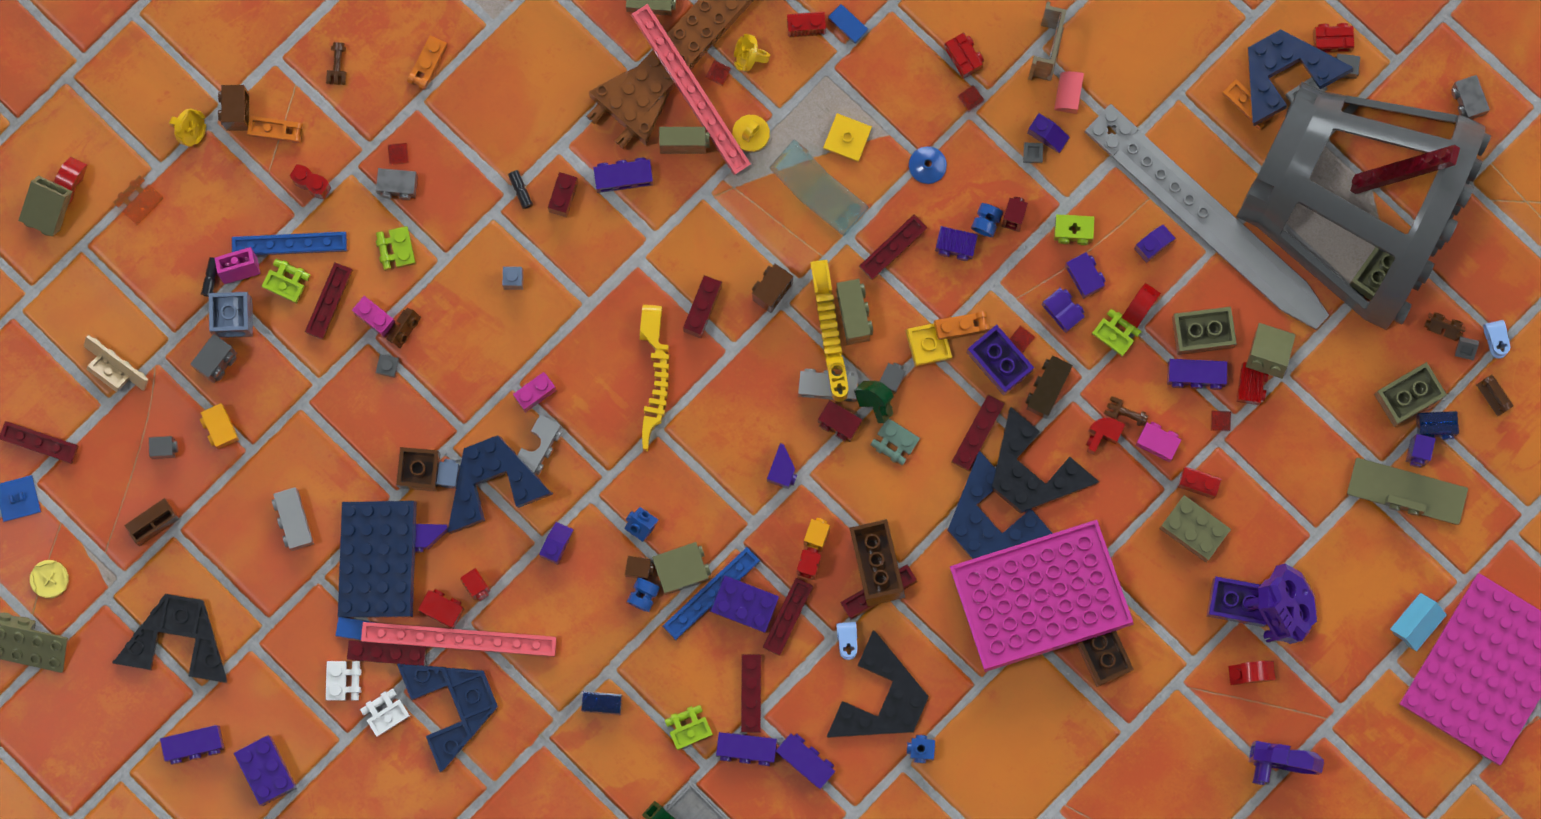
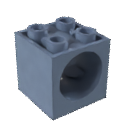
M248 292L209 293V331L212 335L215 334L219 338L253 336L252 298Z

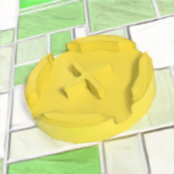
M44 560L38 563L30 574L32 590L46 599L60 596L69 584V574L66 568L54 560Z

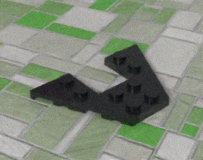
M1011 407L1008 410V417L991 489L1021 514L1029 511V509L1037 508L1050 501L1058 500L1098 484L1099 481L1071 457L1065 461L1046 484L1019 462L1017 458L1038 436L1040 431Z
M164 594L158 605L154 607L144 623L140 625L130 641L126 643L123 650L112 662L117 665L152 670L159 632L195 638L188 676L228 683L204 600Z
M873 630L858 666L893 681L878 716L842 701L827 734L828 738L913 733L929 696Z

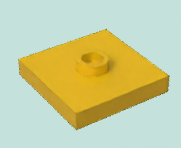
M837 113L823 149L859 162L872 126Z
M934 323L905 330L915 367L952 359L948 340H937Z

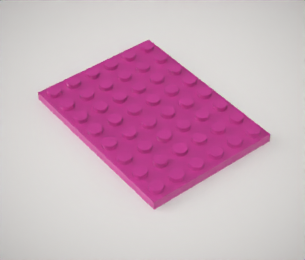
M1097 520L950 566L985 672L1134 625Z
M1477 573L1399 705L1500 766L1541 698V610L1480 573Z

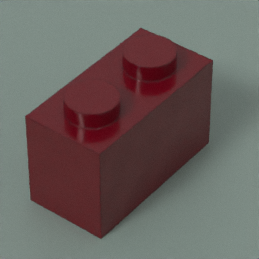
M559 172L548 205L550 213L567 218L578 185L577 177Z
M1016 196L1009 198L1001 227L1020 232L1028 205L1025 199Z
M829 400L818 418V423H820L819 427L823 430L835 432L836 437L841 441L845 442L848 440L851 442L862 424V419Z

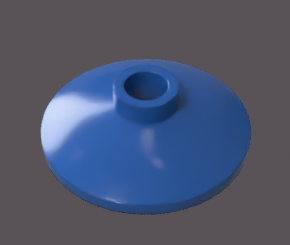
M934 147L919 148L910 157L909 171L913 178L920 183H935L946 172L947 162L945 156ZM930 161L932 165L927 167L924 163Z

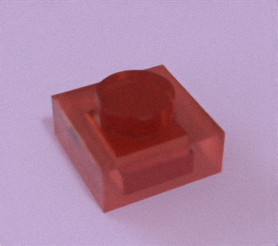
M714 60L706 78L723 86L731 68Z
M974 85L958 95V99L968 112L984 102L983 97Z
M407 143L388 145L390 165L409 163Z
M1020 325L1009 339L1023 353L1035 339V336Z
M1211 411V431L1230 432L1231 411Z

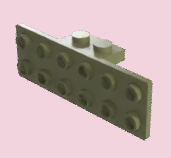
M1356 458L1347 495L1383 504L1395 511L1405 510L1413 516L1423 515L1458 525L1462 516L1468 488Z
M5 612L0 613V659L60 673L63 672L67 637L34 630L36 621L30 620L28 617L12 616Z

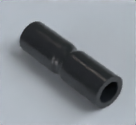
M519 171L510 172L508 176L516 191L522 209L531 207L533 203L527 189H525V184Z
M209 257L206 277L204 278L201 295L209 297V293H213L217 276L215 258Z

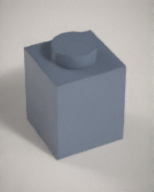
M503 267L502 286L504 290H523L524 271L522 267Z
M445 459L444 462L439 461L436 481L438 487L456 489L460 465L456 464L455 460Z

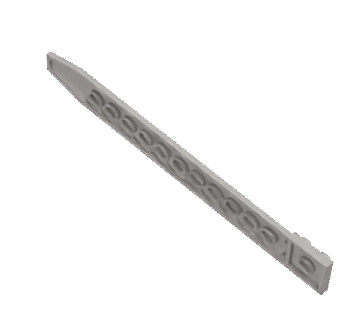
M1112 104L1085 130V133L1279 310L1315 330L1326 320L1329 314L1308 283L1139 131ZM1108 126H1114L1116 128L1115 135L1113 133H1111L1110 135L1107 133Z

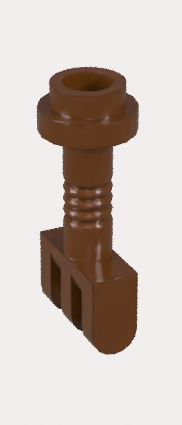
M333 42L331 50L334 51L333 71L327 70L326 84H331V77H334V84L338 85L339 77H342L341 85H346L347 72L341 71L342 52L346 51V47H344V43Z
M1111 396L1110 401L1116 403V406L1108 403L1107 408L1112 409L1113 413L1105 410L1104 414L1106 416L1117 419L1118 414L1136 420L1138 426H1145L1149 417L1146 412L1142 411L1139 414L1122 407L1123 400Z

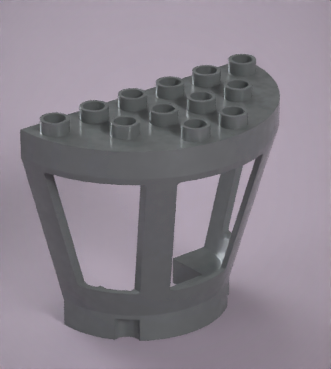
M1301 82L1299 90L1294 95V102H1291L1278 134L1236 217L1258 227L1364 320L1385 330L1392 321L1402 325L1412 305L1406 302L1407 297L1412 289L1418 291L1422 283H1426L1435 264L1428 260L1429 257H1434L1438 249L1441 250L1444 243H1448L1458 224V221L1454 220L1453 217L1458 215L1461 208L1466 206L1471 197L1474 187L1470 186L1469 183L1474 181L1483 161L1476 157L1477 155L1482 156L1491 135L1485 133L1486 127L1462 115L1324 92ZM1347 103L1456 123L1452 138L1449 140L1344 113L1341 109L1343 104ZM1335 129L1423 153L1451 145L1460 147L1456 165L1437 171L1408 234H1404L1310 181V176L1332 130ZM1299 203L1394 257L1392 265L1370 302L1361 297L1283 229L1296 204Z

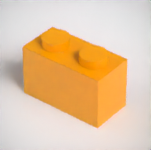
M222 403L200 412L203 417L200 418V422L203 428H207L210 433L207 437L211 446L215 445L219 450L239 440Z
M821 518L811 519L804 539L805 546L822 551L830 529V525L827 524L826 520Z

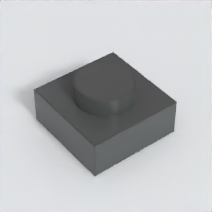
M1024 142L1023 163H1042L1043 143Z
M1460 337L1455 350V356L1474 360L1479 341Z
M380 354L376 374L395 378L399 358Z

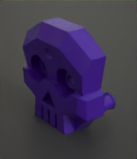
M1286 563L1277 565L1270 579L1264 580L1258 588L1259 597L1246 599L1245 606L1249 607L1247 608L1248 611L1259 609L1270 628L1263 635L1267 643L1284 641L1292 644L1303 641L1309 634L1311 626L1317 622L1315 595L1300 571Z
M1254 741L1251 745L1248 762L1253 763L1255 766L1252 783L1265 785V783H1270L1272 768L1301 774L1320 775L1323 771L1324 759L1315 752L1290 750L1291 746Z

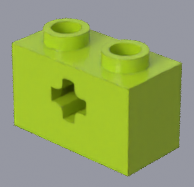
M1056 214L1054 240L1060 244H1069L1070 241L1077 242L1078 245L1092 243L1094 216ZM1072 227H1075L1077 230L1076 234H1073Z

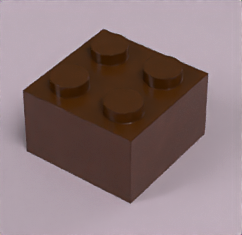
M221 85V91H218V101L221 102V110H218V120L221 121V125L224 126L226 131H248V90L245 85Z
M776 263L772 267L770 265L763 273V280L761 282L757 281L752 288L753 301L770 313L773 312L793 285L794 279L793 275Z
M400 447L396 486L401 489L437 492L436 481L441 455L439 450Z

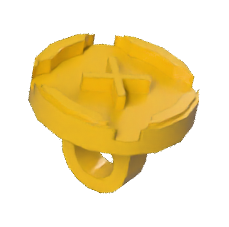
M744 34V37L741 36L735 46L734 57H737V62L734 61V65L737 70L747 72L753 67L755 62L768 63L770 54L758 49L755 36Z
M192 108L184 110L178 118L171 117L169 125L174 127L176 140L188 147L198 144L206 131L204 114Z
M745 115L735 122L732 135L743 151L751 153L760 151L767 145L770 129L763 118L757 115Z

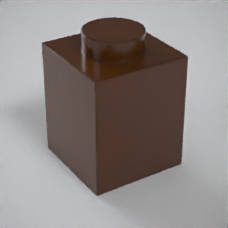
M628 556L625 577H639L649 580V576H653L654 565L651 564V559Z

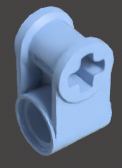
M1504 320L1484 324V334L1491 355L1497 359L1503 358L1511 348ZM1498 345H1499L1500 348H1504V350H1503L1502 352H1501V349H1497V346H1498Z
M856 622L836 623L840 655L845 660H851L857 654ZM846 646L854 649L850 655L847 654V651H843L846 649Z

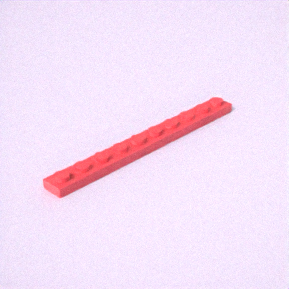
M646 4L632 13L633 20L701 125L705 127L706 132H709L710 139L732 173L735 175L751 165L649 5Z
M363 622L361 642L550 657H555L556 637L370 622Z

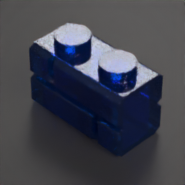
M1457 411L1418 413L1416 415L1417 434L1432 438L1442 437V440H1452L1454 436L1459 434Z
M583 691L581 711L621 715L623 696L622 694Z

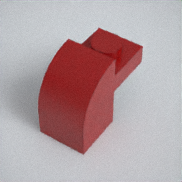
M70 157L63 163L54 180V183L73 191L69 204L73 200L76 186L83 181L87 164L73 157Z
M1145 283L1121 318L1138 328L1161 293Z
M1113 418L1096 420L1088 430L1095 435H1090L1086 446L1089 447L1087 452L1094 455L1102 438L1116 444L1125 424Z
M1256 661L1228 666L1230 685L1276 680L1274 661Z

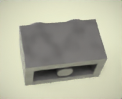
M1477 75L1453 84L1451 92L1453 98L1458 101V112L1460 115L1474 119L1489 112L1490 109Z
M378 168L376 192L382 198H392V196H399V199L410 200L411 197L415 198L418 175L415 171Z

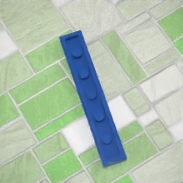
M345 231L232 237V252L249 247L252 248L256 256L347 251V233Z
M746 547L674 614L663 627L677 640L711 608L723 575L740 581L760 560Z

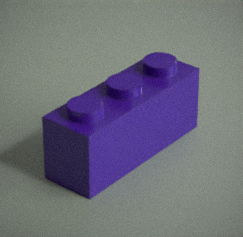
M644 157L636 158L633 162L620 160L616 164L600 163L597 164V167H593L597 193L653 186L650 159L646 160Z
M1169 359L1167 384L1172 385L1173 388H1183V385H1189L1192 389H1202L1203 386H1210L1212 390H1221L1227 384V361Z
M218 725L160 738L165 762H170L171 765L182 763V759L188 757L190 760L199 759L201 754L208 753L209 756L220 753V750L225 749L220 726Z
M719 732L716 757H720V761L731 762V759H739V763L751 764V761H758V765L770 766V763L775 761L777 739Z
M790 733L776 750V753L820 790L835 773V770H833L835 766L827 759L823 761L819 758L818 755L820 753L812 746L810 748L806 747L803 744L805 740L797 733L795 735Z

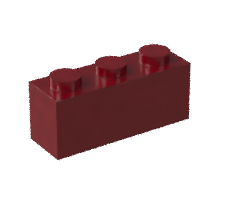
M703 276L683 326V332L702 338L722 288L721 281Z

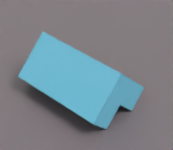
M1420 593L1390 630L1395 636L1402 639L1408 647L1417 651L1447 614L1436 601Z

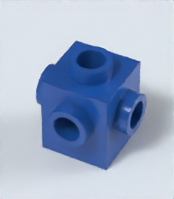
M639 507L636 512L631 511L627 516L626 521L628 523L624 529L643 542L653 531L658 519Z
M916 735V738L911 739V743L907 742V754H910V759H914V763H925L926 760H934L935 740H929L924 735ZM919 746L923 747V748H924V751H923V752H919V751L917 750V747H919Z

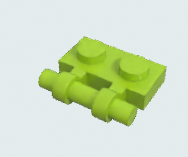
M408 226L389 230L390 238H385L382 231L376 233V246L379 247L381 255L379 260L383 264L384 270L391 269L390 262L392 261L396 262L397 268L416 264ZM387 245H392L394 254L388 255Z
M275 259L273 266L279 269L277 273L269 270L261 287L297 304L305 288L299 281L300 279L308 281L311 275L304 272L305 270L300 267L296 268L289 265V262L285 260ZM288 272L290 274H293V279L291 280L283 276L284 273Z
M1110 309L1107 315L1112 320L1109 322L1103 318L1092 332V335L1123 357L1134 342L1129 335L1132 333L1138 337L1142 331L1121 318L1122 314L1120 312ZM1117 323L1126 329L1124 333L1115 327Z
M700 705L688 707L686 711L679 714L674 713L670 718L664 720L667 727L675 724L676 729L671 731L670 735L677 750L713 735L706 718L697 719L696 715L703 712ZM691 717L692 723L681 726L680 721Z

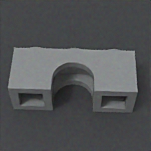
M541 414L531 430L532 434L541 439L540 447L532 452L521 448L517 455L535 475L540 474L544 467L542 464L544 458H549L553 451L551 447L553 442L558 441L562 435V431H560L561 425Z

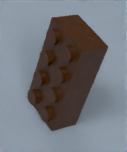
M887 519L850 527L867 606L905 598Z
M1116 630L1076 643L1096 687L1134 670Z

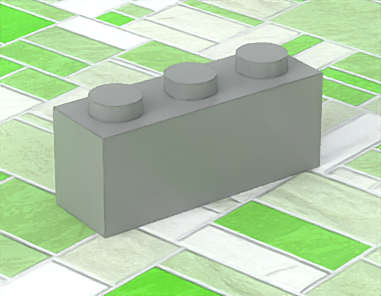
M815 369L800 371L798 397L834 400L831 395L828 371L824 370L823 373H816ZM832 371V374L834 376H840L839 374H835V371ZM846 372L848 397L844 401L855 402L856 395L854 390L857 388L858 376H854V373ZM837 388L838 393L842 394L841 388Z
M294 487L273 494L275 499L272 500L274 510H278L280 515L277 521L280 529H284L286 535L283 536L285 547H289L291 551L313 545L314 542L298 489Z

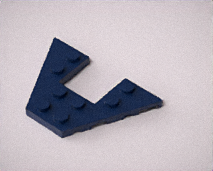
M1281 29L1248 47L1253 126L1287 108V104L1269 78L1301 61L1319 89H1322L1353 72V67Z
M494 436L463 450L448 533L452 534L485 521L476 485L506 473L508 474L515 505L518 508L551 496L553 493L500 436Z
M980 451L947 530L972 559L1053 534L1032 509L1027 511L1003 533L990 521L977 505L993 492L991 487L995 475V467Z
M397 664L412 701L448 686L461 722L426 736L441 773L498 708L483 670Z

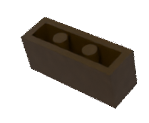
M1053 355L1050 360L1046 358L1042 367L1045 371L1042 377H1037L1033 385L1036 387L1034 394L1029 393L1025 401L1028 404L1026 409L1047 419L1073 365Z

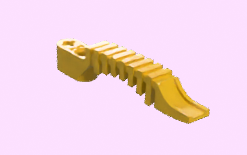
M813 261L810 264L831 395L835 401L842 402L848 397V381L842 357L839 331H837L838 324L836 322V313H834V297L831 295L832 285L828 261ZM839 369L842 371V374L834 376L832 371ZM837 388H841L842 394L838 393Z
M643 304L639 339L648 341L654 348L655 353H651V360L660 361V363L654 362V370L662 371H655L654 375L655 379L661 380L654 381L655 388L661 390L653 389L652 391L653 397L660 399L649 398V405L657 406L658 408L644 406V413L657 416V418L644 416L642 445L643 451L648 452L650 434L657 425L662 423V418L665 417L666 413L664 408L667 406L665 399L668 397L666 390H668L669 384L666 381H669V373H667L669 371V364H667L669 362V354L665 352H669V345L659 343L662 306Z

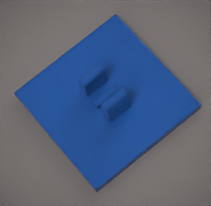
M32 475L0 483V510L3 522L41 512Z

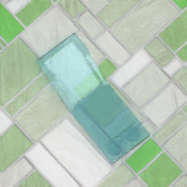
M795 139L769 167L802 203L843 236L868 209V205L829 175L809 154V151Z

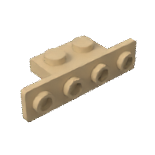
M90 335L85 338L84 347L97 356L87 366V370L116 392L128 380L144 391L146 389L148 378L144 373L138 372L129 362L119 358L113 350L107 349L98 339Z

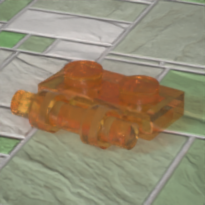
M141 176L135 181L132 180L129 183L130 186L123 193L120 192L117 195L118 198L113 202L118 208L125 203L127 207L122 212L136 225L163 199L149 184L144 189L140 187L145 181ZM136 190L139 195L131 202L128 198Z

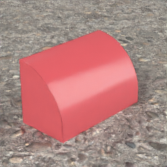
M1071 71L1060 73L1054 110L1077 113L1084 73Z

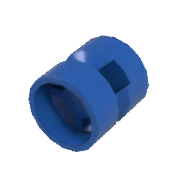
M981 203L977 211L978 217L974 219L971 229L983 236L992 238L997 229L996 223L1000 222L1003 211L990 204Z
M637 577L633 586L635 591L630 593L627 603L649 612L653 605L652 598H656L660 587Z

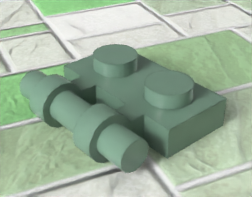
M888 419L877 434L883 438L881 443L874 439L870 445L876 448L878 453H883L890 457L892 462H898L903 466L907 459L901 456L902 452L904 451L910 455L920 438L891 419ZM889 442L896 446L898 449L894 452L886 445Z

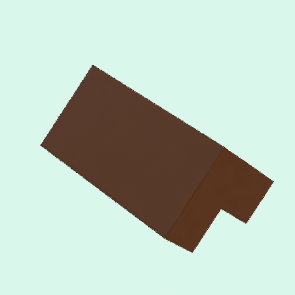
M164 498L127 523L125 527L134 542L141 546L178 521L179 517Z

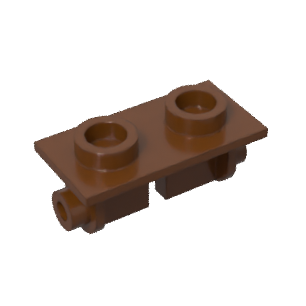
M408 307L406 310L403 309L396 320L401 324L400 327L394 324L387 333L388 337L386 340L401 348L412 330L418 325L421 316Z
M1434 312V314L1429 313L1428 316L1431 320H1426L1424 325L1427 330L1439 335L1442 328L1446 329L1443 336L1454 341L1462 337L1463 333H1460V331L1465 332V326H1462V322L1452 319V321L1444 319L1445 316Z
M1493 375L1486 377L1476 384L1497 416L1513 407V404Z

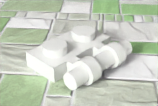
M327 661V701H346V693H351L352 701H359V693H361L359 676L362 673L359 661H352V669H347L346 661ZM347 676H352V685L350 687H346Z
M394 689L388 692L384 691L380 694V697L372 702L371 700L365 703L366 706L360 709L363 715L369 712L373 715L367 722L377 737L410 717L400 699L394 703L391 701V698L397 695ZM386 703L388 707L378 713L376 708Z

